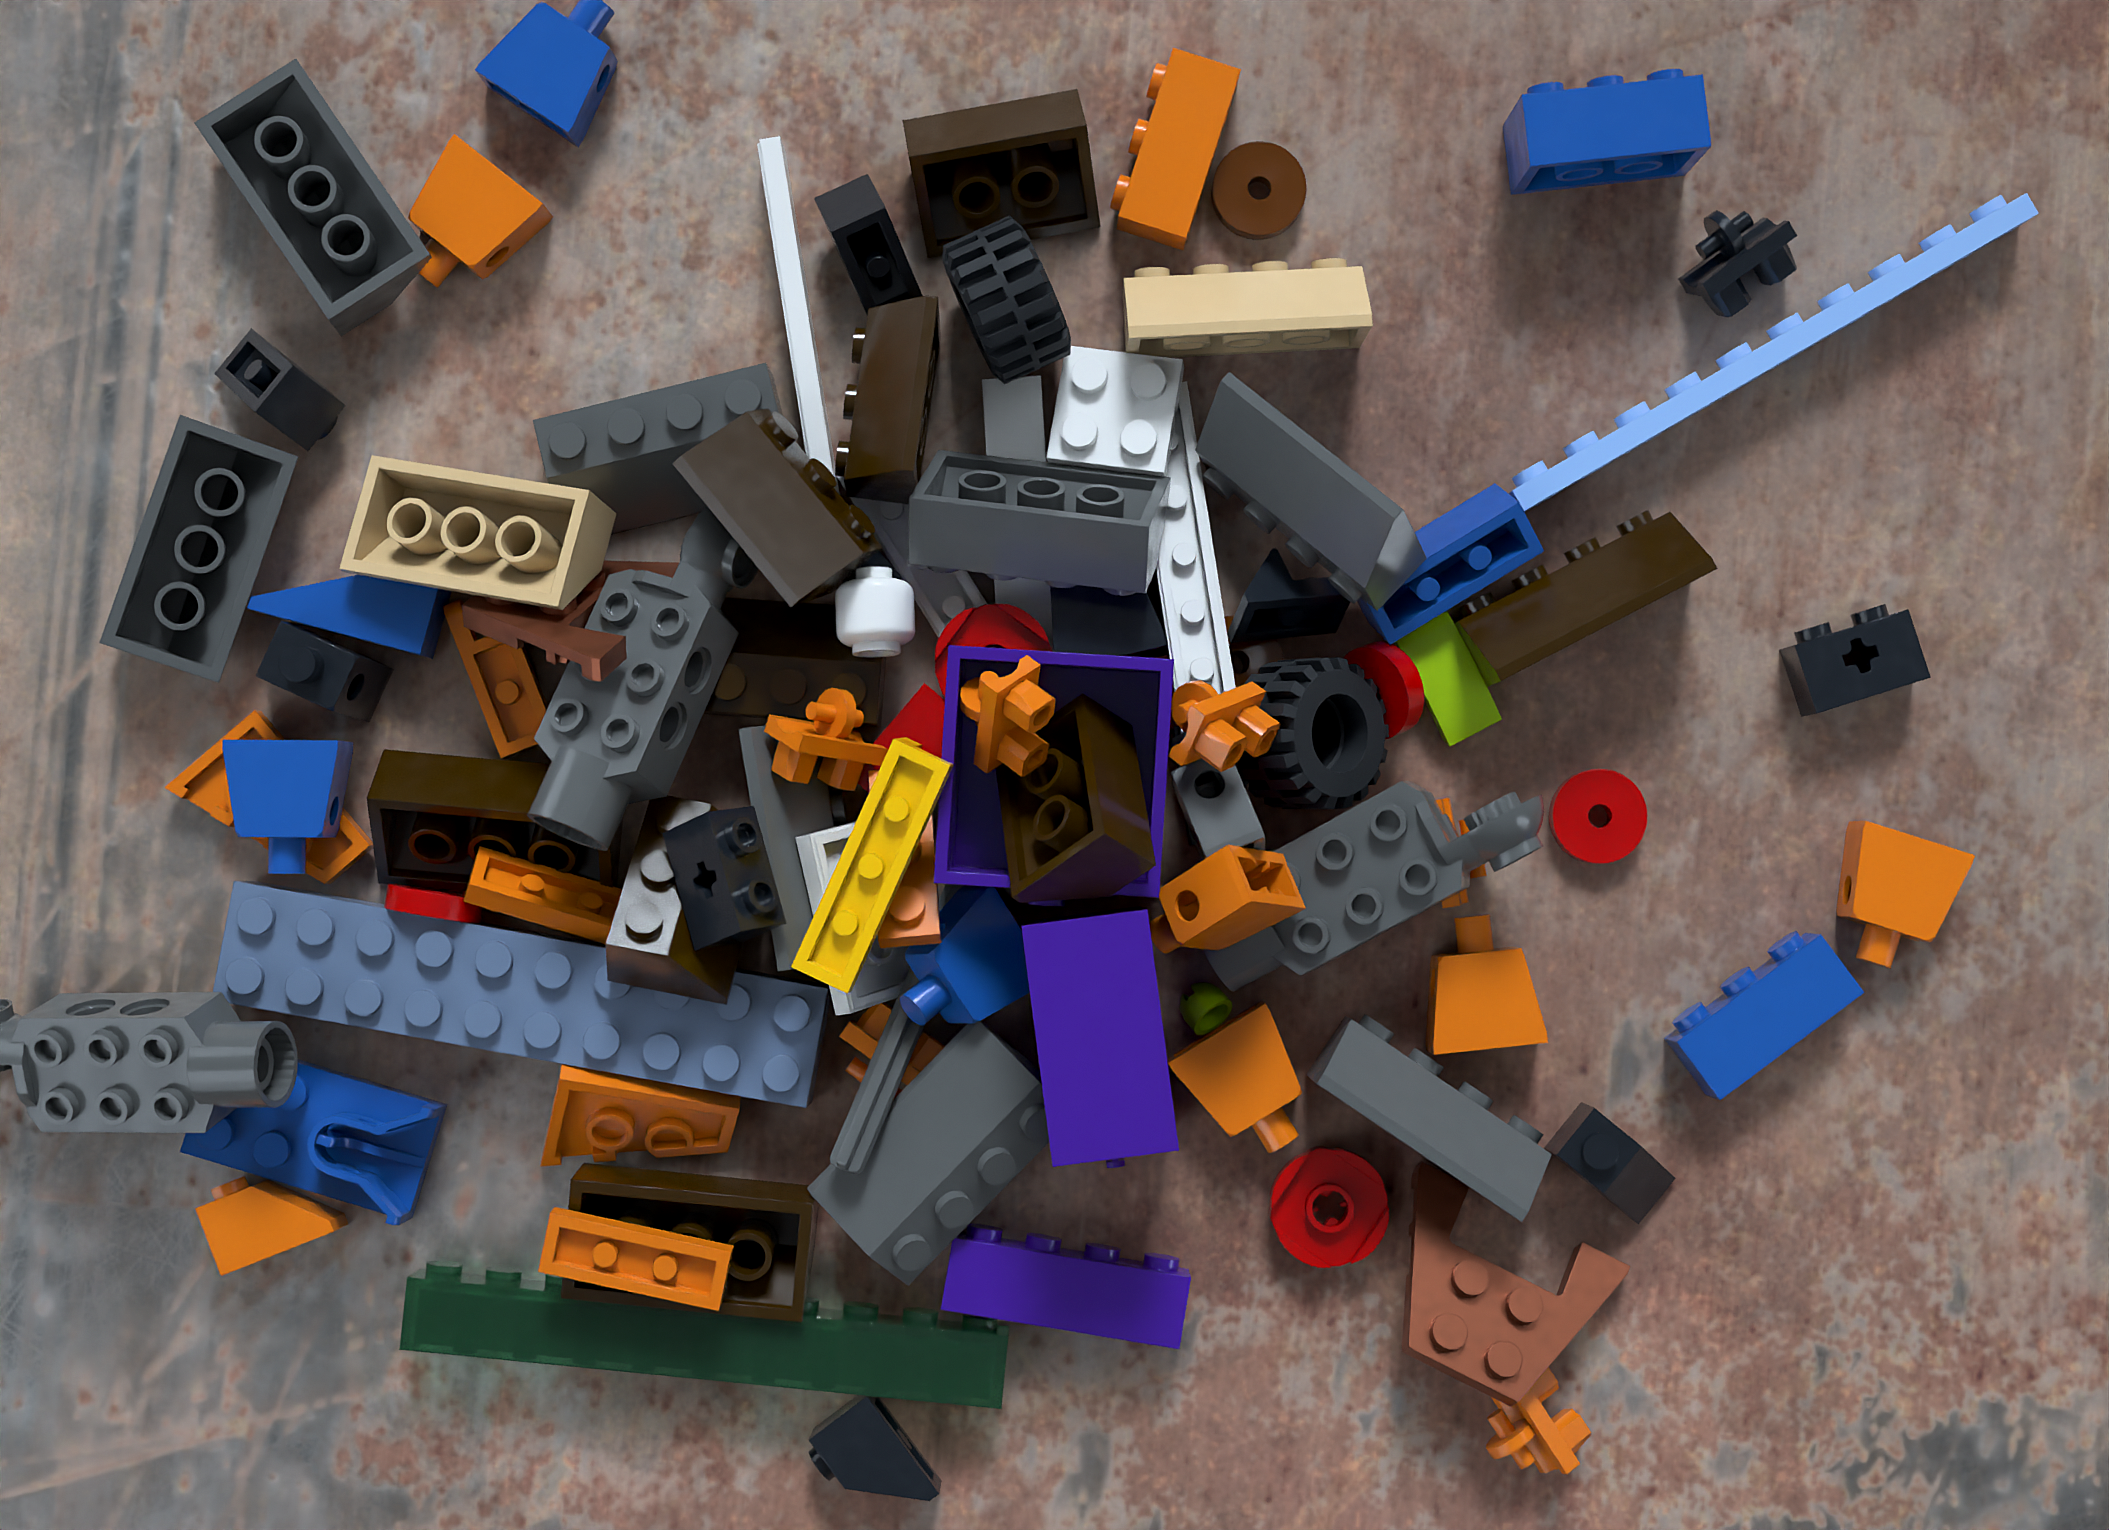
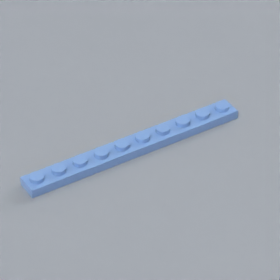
M2027 193L2008 204L2003 196L1999 195L1969 214L1974 224L1958 233L1949 224L1919 242L1918 244L1924 253L1906 263L1901 255L1897 254L1868 272L1873 281L1872 283L1856 292L1847 283L1817 301L1822 312L1804 322L1800 315L1795 313L1768 329L1766 332L1771 341L1752 351L1748 343L1745 342L1715 360L1720 371L1702 381L1697 373L1693 372L1666 388L1664 391L1669 400L1650 410L1644 401L1613 419L1618 429L1599 440L1595 432L1592 431L1563 448L1567 459L1554 467L1547 469L1542 460L1511 478L1516 488L1508 494L1519 501L1524 512H1527L2016 229L2039 214Z

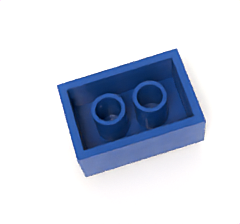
M1666 69L1653 72L1647 76V81L1624 83L1622 76H1603L1588 81L1587 87L1564 90L1563 83L1560 82L1537 84L1529 87L1527 94L1520 96L1503 124L1511 195L1685 176L1712 146L1703 74L1684 76L1681 69Z

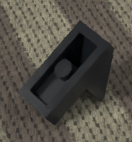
M1272 548L1243 594L1227 636L1231 643L1336 633L1350 601L1328 581L1329 577H1309L1293 580L1279 551L1276 548Z

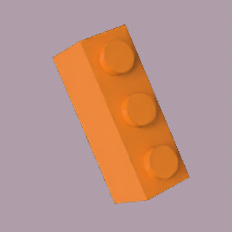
M1177 48L1172 49L1167 66L1156 63L1146 95L1147 98L1156 100L1149 121L1140 118L1137 121L1128 153L1137 156L1131 177L1120 174L1110 204V209L1119 211L1117 230L1184 251L1238 85L1241 69Z

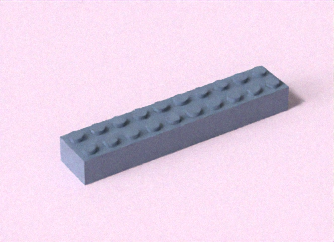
M259 881L233 882L213 992H222L230 1004L807 1108L813 1101L831 1002L828 984L740 968L736 970L727 1005L607 981L606 945L602 943L486 922L478 924L421 916L386 909L384 904Z

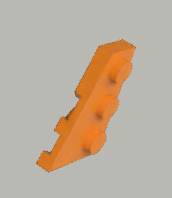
M258 710L250 713L164 788L209 812L210 816L228 827L235 828L222 741L286 740L263 712ZM344 808L342 809L339 831L336 838H306V873L323 884L334 882L373 848L372 840ZM250 837L268 850L269 837Z
M562 1064L540 1167L562 1165V1158L567 1156L592 1155L595 1163L616 1161L617 1153L647 1150L656 1158L728 1153L740 1109V1096Z

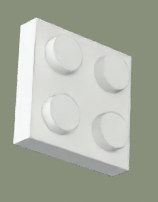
M1071 346V354L1063 359L1046 457L1048 463L1166 477L1184 372L1183 359Z

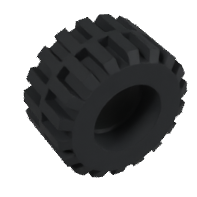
M1011 216L943 245V264L975 341L989 369L1002 383L1007 384L1071 354L1070 332L1053 287L1023 227Z
M1339 657L1290 659L1267 663L1260 667V674L1250 675L1245 684L1253 681L1266 691L1259 708L1280 723L1271 747L1265 754L1254 758L1244 750L1239 759L1240 764L1237 767L1240 778L1241 780H1250L1248 790L1256 798H1264V804L1274 808L1344 809L1352 806L1353 801H1361L1369 794L1368 785H1376L1381 775L1378 769L1379 764L1386 761L1388 750L1384 748L1385 738L1389 737V724H1384L1383 714L1387 711L1383 699L1378 700L1376 697L1378 687L1372 678L1364 679V669L1357 664H1348L1347 659Z

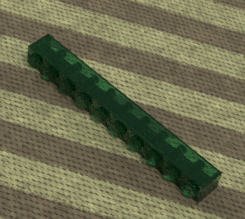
M428 1261L426 1269L417 1270L408 1276L406 1281L399 1350L1002 1409L1010 1326L998 1325V1319L963 1314L962 1322L939 1320L938 1311L919 1307L903 1308L902 1316L878 1314L879 1305L857 1301L844 1302L843 1310L819 1308L820 1300L813 1297H807L803 1322L561 1298L562 1277L546 1274L545 1281L522 1279V1270L511 1267H487L485 1275L462 1273L463 1264L451 1261Z

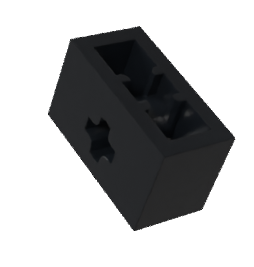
M1886 604L1851 614L1853 627L1832 633L1830 623L1826 622L1795 632L1797 644L1780 649V654L1801 717L1818 714L1931 678L1909 609L1889 615ZM1860 650L1863 660L1854 665L1845 666L1842 655L1848 654L1850 651Z
M754 806L709 811L662 833L694 951L741 943L787 924Z

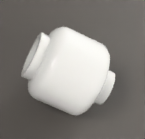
M859 568L856 570V579L841 584L836 590V634L840 642L852 647V655L858 657L895 656L901 653V645L908 643L914 637V591L907 582L892 578L891 568Z

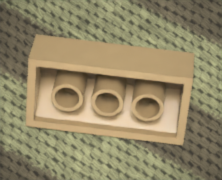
M1340 258L1316 260L1311 263V269L1288 270V263L1268 261L1252 265V272L1229 273V266L1208 264L1193 268V275L1170 276V269L1148 267L1135 270L1133 278H1124L1125 353L1171 358L1352 349L1361 347L1373 326L1372 311L1362 266L1347 267V260Z
M372 455L339 569L351 574L563 610L602 570L616 513L590 490Z

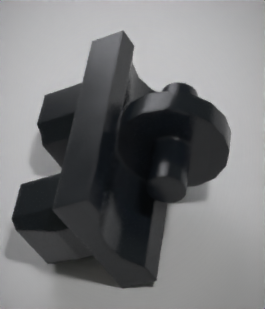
M1718 210L1713 211L1704 218L1703 222L1708 237L1695 245L1698 254L1704 260L1678 278L1686 293L1702 296L1716 315L1727 318L1732 317L1749 305V302L1752 300L1740 280V277L1753 268L1761 284L1770 286L1781 282L1797 270L1787 244L1797 237V234L1789 221L1784 220L1776 225L1768 218L1763 217L1754 224L1751 216L1745 211H1742L1731 220Z

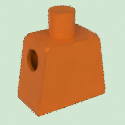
M454 134L448 141L409 212L408 219L430 238L425 248L432 258L418 274L438 288L458 262H460L483 280L489 277L543 229L553 216L541 201Z
M1850 821L1846 830L1836 912L1838 917L1865 925L1855 958L1891 969L1900 937L1914 941L1931 942L1936 937L1973 863L1975 855L1869 821Z
M1228 844L1160 888L1159 899L1165 913L1149 922L1151 939L1155 946L1165 954L1180 946L1221 950L1301 912L1306 907L1283 854Z
M1490 914L1454 918L1458 952L1431 955L1426 1050L1434 1055L1548 1043L1547 1031L1522 948H1494Z
M1259 1001L1167 1058L1172 1071L1230 1137L1252 1126L1267 1152L1272 1153L1299 1136L1282 1106L1300 1096L1302 1090L1272 1014L1263 1001Z

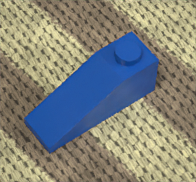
M354 575L252 596L249 598L247 609L433 659L445 617L443 606L449 603L452 591Z

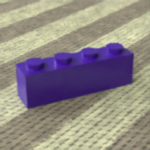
M969 1223L966 1232L962 1231L952 1241L941 1310L1180 1349L1191 1275L1189 1269L1179 1267L1180 1259L1177 1257L1159 1253H1144L1143 1261L1120 1258V1248L1099 1243H1086L1084 1251L1061 1248L1062 1239L1038 1233H1027L1025 1242L1002 1238L1003 1229L977 1223Z

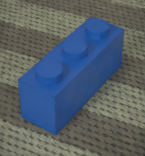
M1494 483L1415 531L1427 559L1378 611L1361 597L1357 600V603L1368 623L1391 645L1544 552V549L1520 502Z
M1794 931L1784 936L1768 949L1767 952L1771 959L1755 971H1752L1750 967H1745L1734 973L1720 985V989L1724 993L1706 1007L1702 1002L1696 1003L1673 1020L1672 1024L1676 1030L1664 1039L1706 1096L1718 1100L1723 1099L1865 993L1821 934L1804 933L1800 936L1797 931Z

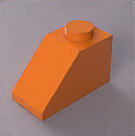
M245 1176L210 1189L214 1201L195 1208L221 1276L348 1225L345 1213L270 1180L249 1187Z

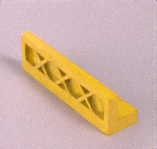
M907 737L893 739L791 966L847 994L853 990L954 764L922 750V744Z

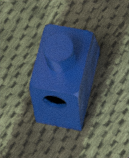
M579 0L567 18L548 4L540 2L478 64L475 71L491 90L576 147H579L617 67L618 61L611 48L598 39L615 12L602 0Z
M223 740V756L237 836L269 837L268 874H306V838H336L338 834L353 755V742L339 740Z
M963 886L940 910L942 943L909 946L906 950L905 960L919 982L900 997V1004L907 1016L918 1025H925L938 1013L948 1023L973 1024L1030 993L1022 930L995 887Z

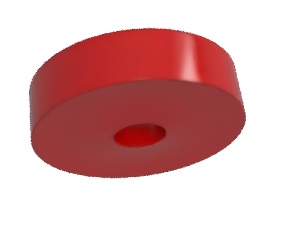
M1381 641L1369 643L1347 653L1343 659H1347L1348 664L1359 665L1365 670L1364 679L1372 678L1378 687L1376 697L1378 700L1383 699L1387 711L1383 714L1384 724H1389V737L1385 739L1392 738L1414 727L1423 712L1424 688L1420 674L1410 657L1397 646Z
M1591 769L1572 775L1558 787L1552 797L1548 817L1551 833L1564 852L1582 862L1602 864L1620 860L1637 847L1645 833L1648 815L1641 791L1629 778L1613 770ZM1595 805L1602 806L1607 812V821L1600 828L1594 827L1588 819V813Z
M388 884L384 908L399 912L478 924L481 923L483 907L463 902L465 895L397 884Z

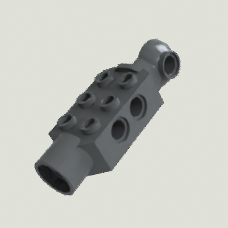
M708 506L697 515L685 534L681 545L680 563L673 578L647 570L636 571L633 569L608 575L584 629L626 636L627 659L601 682L583 677L581 664L569 661L536 732L535 741L552 762L527 816L538 825L561 837L593 849L608 850L627 805L666 797L739 634L722 612L721 606L729 591L734 587L739 589L746 588L752 583L759 569Z
M1401 781L1273 851L1284 855L1306 909L1221 950L1203 949L1218 977L1233 992L1283 965L1300 976L1312 972L1469 888L1470 871L1489 862L1493 871L1496 872L1543 847L1537 836L1544 817L1542 794L1521 803L1516 792H1511L1487 804L1463 819L1469 832L1459 837L1448 815L1442 813L1431 792L1412 781Z
M222 992L60 993L24 1016L14 1012L12 1001L0 999V1072L12 1069L17 1095L26 1106L28 1115L41 1132L205 1133L237 1108H276L283 1105L290 1097L295 1085L298 1055L293 1034L287 1025L280 1021H241Z

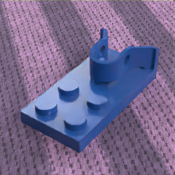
M298 1059L295 1085L290 1097L283 1105L276 1108H237L205 1133H185L180 1152L387 1215V1224L401 1225L413 1218L448 1104Z

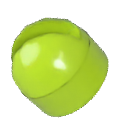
M1207 982L1194 983L1191 985V988L1195 993L1190 997L1182 994L1179 1010L1191 1029L1196 1034L1203 1035L1216 1029L1224 1022L1232 1010V1002L1214 984Z

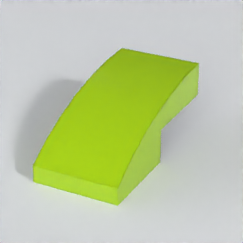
M1447 611L1394 642L1415 664L1422 679L1424 700L1442 740L1449 747L1502 720L1475 661Z

